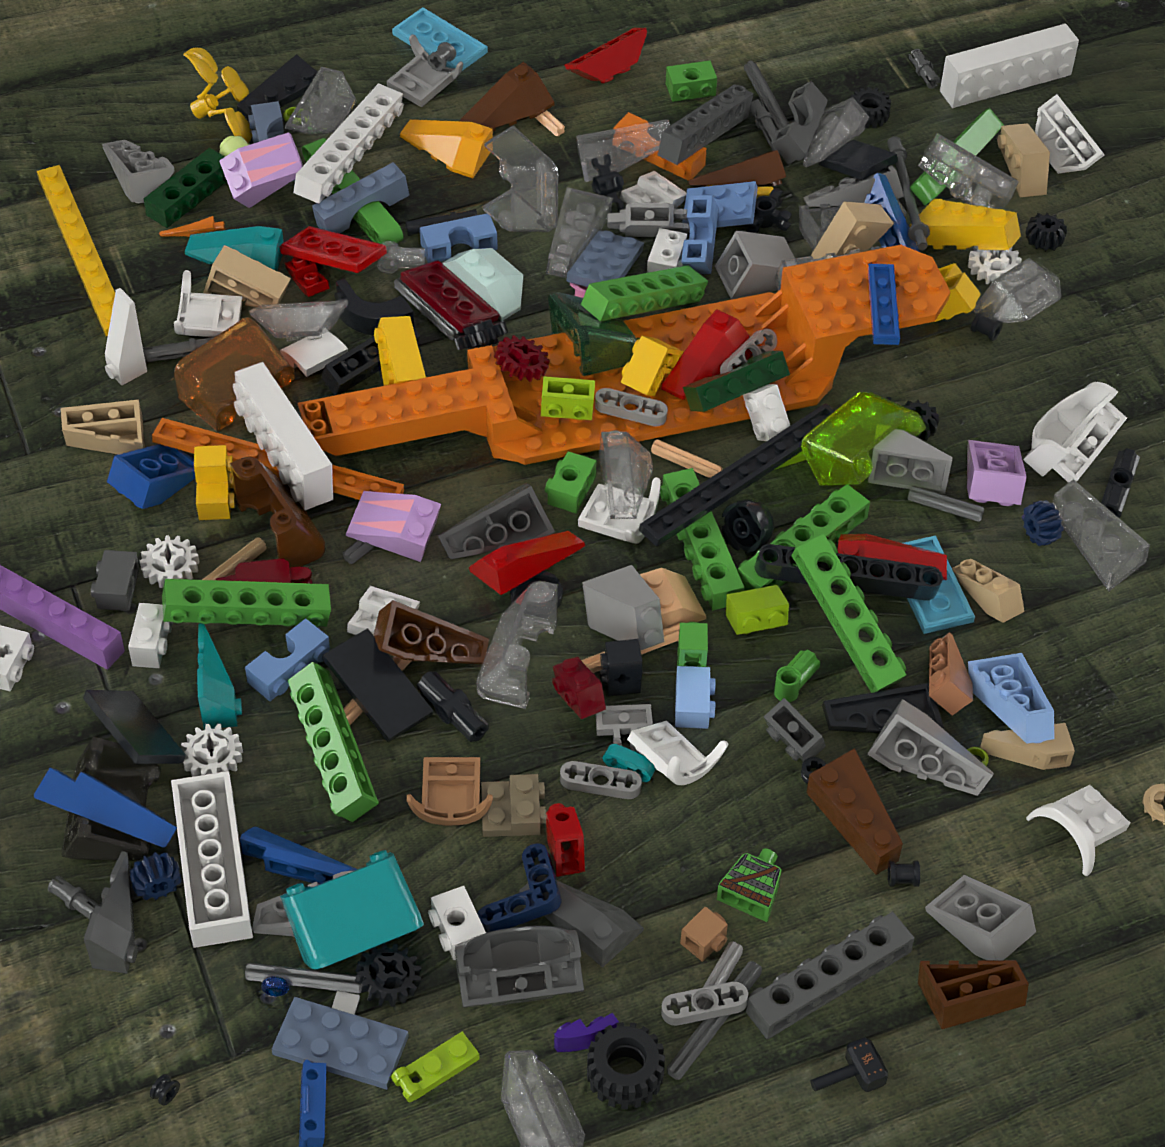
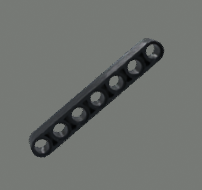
M766 544L760 548L754 566L756 573L760 577L808 584L798 566L793 565L796 563L791 555L796 547ZM836 554L840 562H844L849 568L850 573H852L850 579L854 586H858L862 592L931 600L936 596L943 580L940 570L932 566ZM817 563L818 568L825 569L822 571H830L827 563ZM832 585V586H831V588L842 589V588H841L840 586H838V585Z

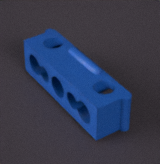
M309 1060L303 1062L301 1071L299 1147H323L326 1063H312Z

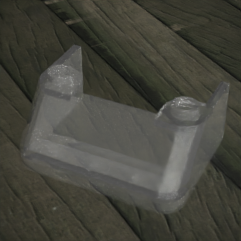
M511 126L484 143V147L500 160V175L512 185L510 190L483 205V210L496 220L503 229L509 232H550L558 226L557 167L547 155L515 126Z

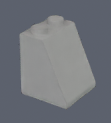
M736 231L717 261L715 268L730 299H737L780 290L783 267L798 265L784 237Z
M632 565L582 582L588 626L591 629L617 641L638 639L640 651L664 642L660 599Z

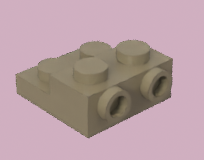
M538 774L510 775V781L481 782L482 802L487 798L488 794L493 795L491 807L482 817L483 837L540 835V824H546L545 806H540L539 799H545L544 782L538 781Z

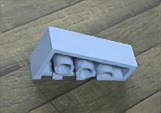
M1022 653L968 661V674L973 684V694L1026 744L1041 743L1046 740L1055 739L1054 710Z

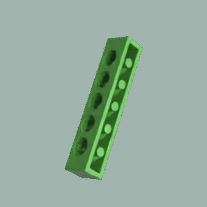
M686 265L595 282L588 285L581 305L601 322L699 302L704 296V290L708 281L692 267Z
M693 468L663 475V483L660 486L662 501H666L670 505L700 485ZM712 511L677 533L679 541L683 540L686 559L692 561L694 578L696 581L700 580L702 585L701 593L704 601L709 602L712 611L725 608L727 594L744 591V585Z
M846 484L840 490L833 491L822 504L815 505L804 518H798L786 532H780L770 544L798 547L822 534H825L827 540L831 539L835 544L838 542L841 534H848L868 518L870 501ZM760 549L751 559L744 560L737 569L744 585V591L773 585L781 587L787 582L762 578L756 573L754 566Z
M822 534L796 547L791 556L870 692L884 691L905 678V664L892 651V643L886 633L882 634L879 629L876 614L873 610H868L865 605L864 594L858 586H854L850 579L851 573L844 562L841 563L837 557L835 544L831 539L827 540L825 534ZM817 563H827L830 571L820 570ZM831 586H840L843 594L837 595L833 593ZM845 609H853L857 614V618H849L845 614ZM866 632L870 636L871 641L863 642L859 638L858 633ZM878 655L882 657L884 666L876 665L872 660V656Z
M165 579L162 593L163 622L297 626L306 618L313 625L319 627L327 626L331 612L329 584Z
M312 662L288 679L291 689L290 696L297 705L299 711L298 718L306 730V740L312 747L315 755L314 762L320 769L323 778L322 785L329 794L332 811L336 816L354 822L379 803L330 671Z

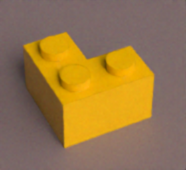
M955 263L939 268L950 290V298L935 322L942 319H951L957 314L971 312L976 307V302L981 295L979 290L966 273H962Z
M641 336L632 348V353L634 354L630 362H627L622 370L623 378L621 383L645 395L655 396L665 373L670 374L684 351L659 339Z
M226 445L194 447V471L197 483L196 507L199 520L230 519L231 508H235V494L231 493V488L234 487L232 474L230 473V463L233 462V457L228 456Z

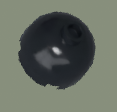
M753 499L739 500L727 506L723 511L722 518L725 517V525L722 526V532L726 541L733 549L738 551L741 548L743 551H746L745 553H751L766 545L772 537L774 530L773 517L770 510L761 502Z

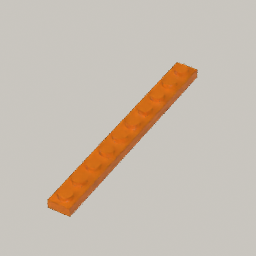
M161 418L152 434L153 443L193 454L194 447L226 445L227 454L233 457V462L244 457L256 458L280 478L279 470L276 466H271L265 449L261 450L256 443L166 418ZM332 465L333 493L360 500L363 491L403 494L404 484Z

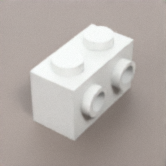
M659 228L648 258L647 273L683 266L681 262L684 240H687V233Z
M768 384L743 395L757 440L768 441L790 426L777 384Z
M139 603L128 646L132 666L160 668L162 656L167 651V636L171 632L173 622H163V605Z

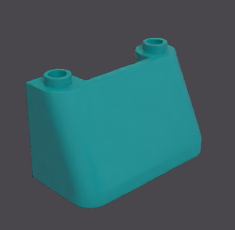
M386 850L376 852L369 856L370 861L363 868L315 887H304L303 883L293 885L286 889V894L280 896L303 961L310 968L319 969L405 935L424 925L418 907L393 853H387Z

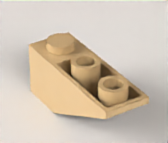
M973 559L964 560L952 568L958 582L986 614L1004 623L1024 612L1019 583Z
M1066 723L1054 724L1055 739L1046 740L1041 743L1026 744L1013 730H993L989 733H984L980 746L988 755L1042 770L1070 766L1075 752Z

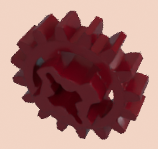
M512 335L511 339L504 337L503 341H499L494 354V358H497L496 365H502V372L508 371L510 372L509 377H518L519 381L526 378L529 382H532L533 377L540 380L541 376H545L550 359L547 358L548 352L541 351L542 345H534L535 340L529 341L525 336L518 339L515 335Z

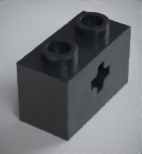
M629 639L605 642V653L600 654L602 668L600 670V681L602 686H606L608 696L641 693L642 656L639 640Z

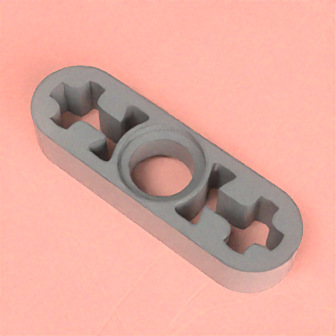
M771 329L756 331L722 363L720 374L733 370L732 366H742L748 361L745 358L746 349L752 352L753 357L766 351H773L777 346L775 332ZM765 336L767 339L765 341V345L758 347L757 345L761 344L764 341Z
M602 388L595 394L594 405L600 413L651 426H661L667 420L668 408L661 401L610 388ZM634 404L638 408L636 410H627L624 406Z
M577 761L566 762L560 769V782L564 788L622 799H634L641 792V777L632 770ZM571 772L577 773L574 779L569 778ZM585 774H588V782L584 781ZM603 775L609 781L604 785H598L594 783L593 778ZM614 779H617L616 786H613ZM627 782H632L630 788L625 787Z
M728 982L670 994L662 1002V1018L666 1023L677 1026L739 1013L747 1006L748 990L742 983ZM731 993H735L736 997H739L738 1002H734L732 998H729ZM718 995L721 996L722 1006H719V1005H718V1004H719ZM700 998H709L712 1000L713 1006L710 1009L704 1010L699 1008L696 1002ZM689 1001H691L692 1012H689V1006H687ZM672 1005H676L677 1009H680L679 1014H674V1011L671 1010Z

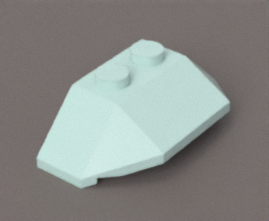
M493 248L464 251L442 263L500 314L499 319L501 321L521 310L523 274Z

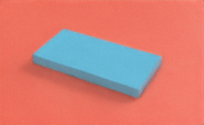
M423 7L392 28L393 35L409 45V37L414 34L429 55L432 52H436L439 44L442 42L450 43L456 50V57L454 60L446 63L448 68H456L457 64L461 61L463 62V71L488 53V46Z
M936 535L904 542V544L944 554ZM948 560L947 580H942L939 590L933 599L918 600L907 598L923 634L974 622L975 615Z

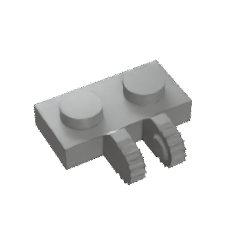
M651 704L606 706V710L595 714L597 736L613 735V744L621 746L620 735L630 734L632 730L653 725ZM630 743V749L638 752L635 746Z

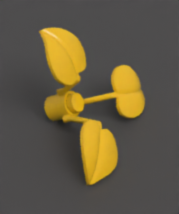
M197 47L186 51L183 55L191 61L199 75L208 83L203 92L197 96L198 99L190 104L193 114L198 119H202L207 115L211 117L224 113L234 137L241 136L249 143L252 138V129H250L244 115L239 111L235 112L233 108L216 110L218 99L229 92L232 93L238 102L249 95L246 84L232 67L227 66L222 69L221 75L228 88L216 96L207 94L214 83L217 82V64L209 52L203 48Z

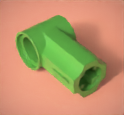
M808 649L800 651L787 666L781 667L777 671L774 695L779 701L783 698L788 702L797 699L799 690L820 667V661L815 653Z

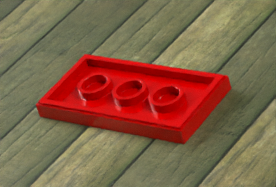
M311 226L280 245L281 254L359 273L387 254L386 246L383 244Z

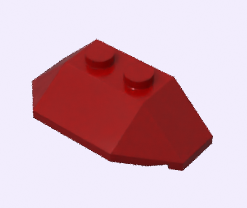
M632 28L572 62L565 64V68L590 81L609 82L614 79L613 75L629 71L631 69L630 66L638 62L647 35V29Z

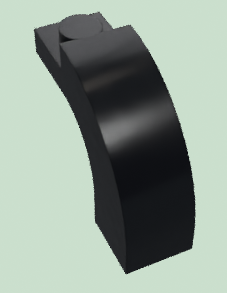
M345 278L336 281L337 292L334 295L339 305V316L350 328L364 334L374 335V330L378 328L382 317L410 316L414 327V312L403 296L381 303L368 302L357 296Z

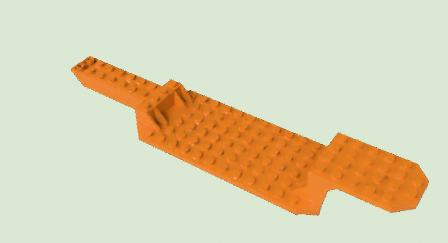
M896 245L783 267L781 289L776 294L768 292L528 339L529 341L535 340L534 345L536 346L542 345V352H548L547 358L550 359V363L545 374L546 377L595 380L592 420L541 416L544 376H541L540 380L533 377L532 382H529L526 378L519 381L518 377H509L510 372H502V365H496L497 358H494L497 346L492 345L467 350L468 369L299 402L298 408L301 419L321 449L335 456L465 430L487 437L493 458L528 465L565 457L568 451L581 454L750 419L743 395L705 412L691 411L687 398L681 400L661 390L662 384L669 375L665 373L655 396L645 395L621 383L623 378L622 370L626 363L630 362L634 354L632 353V348L641 336L659 339L685 351L703 323L716 309L737 318L750 337L756 331L771 329L777 336V346L773 351H783L790 375L770 384L778 385L785 411H791L818 405L820 400L832 389L833 380L845 347L857 337L872 334L868 264H894L899 329L935 322L950 298V290L933 257L903 245ZM765 336L764 341L761 344L757 345L758 347L765 345V341L767 340ZM602 388H610L661 401L668 408L667 420L661 426H651L600 413L594 405L595 394ZM634 404L624 406L627 410H636L638 408Z

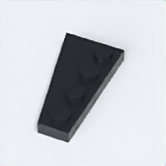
M296 54L237 104V111L241 112L246 120H248V115H252L251 105L279 101L281 108L324 85V77Z
M929 683L825 700L822 704L828 729L832 731L880 733L902 699L928 715L944 729L937 703L929 696Z

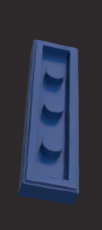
M868 264L873 344L899 345L900 331L894 264Z

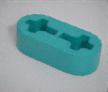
M618 744L609 745L602 757L603 762L608 767L637 772L642 782L650 781L656 771L654 764L644 755Z

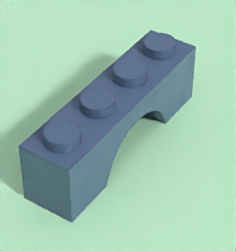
M279 101L251 105L252 115H248L250 129H255L251 131L253 144L284 134Z
M392 162L325 198L320 203L312 205L317 226L320 229L340 234L349 229L353 216L364 205L374 201H382L391 206L408 197L409 191L406 176Z

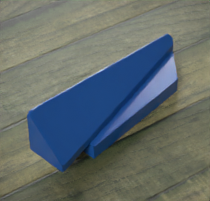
M876 173L871 193L867 194L864 202L881 205L894 223L879 239L881 247L903 245L920 252L916 242L908 236L909 226L886 175Z
M49 768L34 793L35 799L160 847H166L177 830L176 826L165 821L166 819L84 772H80L77 779L74 780L57 769Z
M252 827L240 837L242 854L264 859L265 870L272 873L322 884L332 880L333 875L337 873L357 870L259 827Z

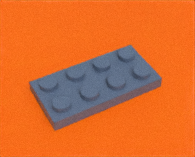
M599 230L568 271L566 281L588 287L590 283L625 277L642 253L644 242L637 241L632 237L618 236L610 231Z
M294 997L273 1044L272 1055L301 1064L305 1060H309L312 1063H326L327 1072L387 1090L391 1082V1075L397 1067L409 1034L407 1030Z

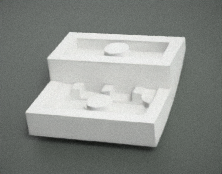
M656 171L640 176L637 185L622 190L620 199L627 204L670 203L676 209L686 200L687 193Z
M324 329L280 350L281 355L293 368L298 367L306 377L323 369L325 365L348 352V348L336 336Z
M370 586L360 599L359 609L349 621L347 632L357 635L368 628L374 635L379 611L392 600L417 610L420 601Z

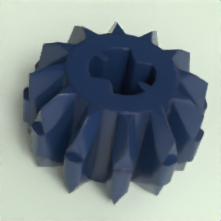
M1040 500L1024 508V515H1022L1023 527L1026 529V536H1030L1032 543H1036L1038 546H1045L1061 538V532L1064 530L1061 525L1063 519L1060 518L1059 510L1055 509L1053 502L1049 503L1047 500Z
M155 852L150 857L144 856V860L134 862L135 867L130 870L133 890L137 896H142L144 900L153 897L156 901L161 896L167 897L168 893L176 891L177 885L181 883L178 862L175 861L174 857H169L167 853L158 855Z

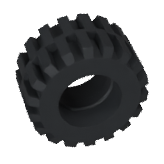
M624 1022L617 1023V1028H612L611 1025L605 1027L604 1034L599 1031L595 1035V1042L591 1041L587 1058V1079L590 1082L592 1092H598L597 1098L600 1101L609 1100L608 1106L615 1108L616 1104H620L621 1109H628V1105L633 1104L634 1108L641 1107V1101L644 1100L648 1103L652 1100L653 1094H658L664 1077V1048L662 1043L658 1044V1037L654 1033L648 1035V1028L643 1026L641 1029H638L637 1023L630 1022V1026H624ZM629 1057L638 1061L642 1068L633 1074H621L614 1071L609 1064L617 1058Z

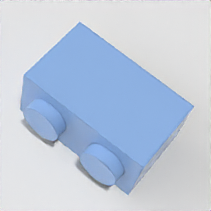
M677 666L675 727L708 729L709 718H715V701H710V695H715V678H710V667Z

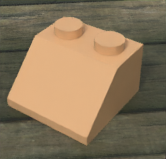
M664 568L640 574L660 599L663 629L681 622H699L706 619V614L685 576Z

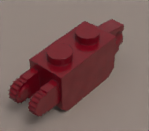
M283 558L241 562L235 567L234 575L216 578L218 581L313 584L312 579H310L312 578V572L309 567H290L289 562Z

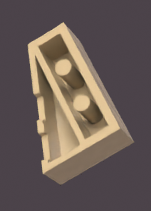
M139 400L61 408L62 431L67 446L118 455L145 448L143 417Z

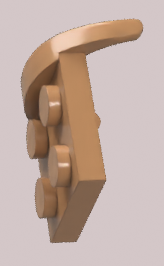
M424 757L422 804L416 801L411 794H408L407 802L411 810L426 822L445 826L469 824L482 818L491 807L493 795L488 794L487 798L480 803V757Z

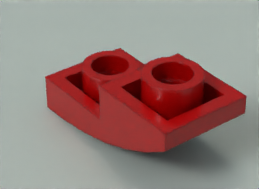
M294 257L291 261L284 263L294 282L307 297L330 289L328 280L318 272L315 262Z

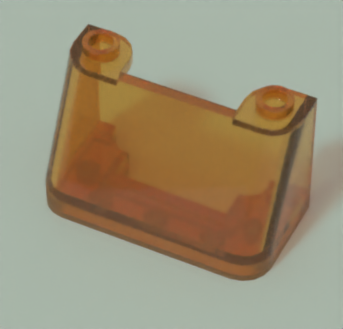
M247 317L181 359L175 367L174 374L179 399L218 432L235 420L236 410L234 401H237L233 390V383H235L236 371L263 362L281 388L289 385L295 379L294 369L262 328L254 320Z

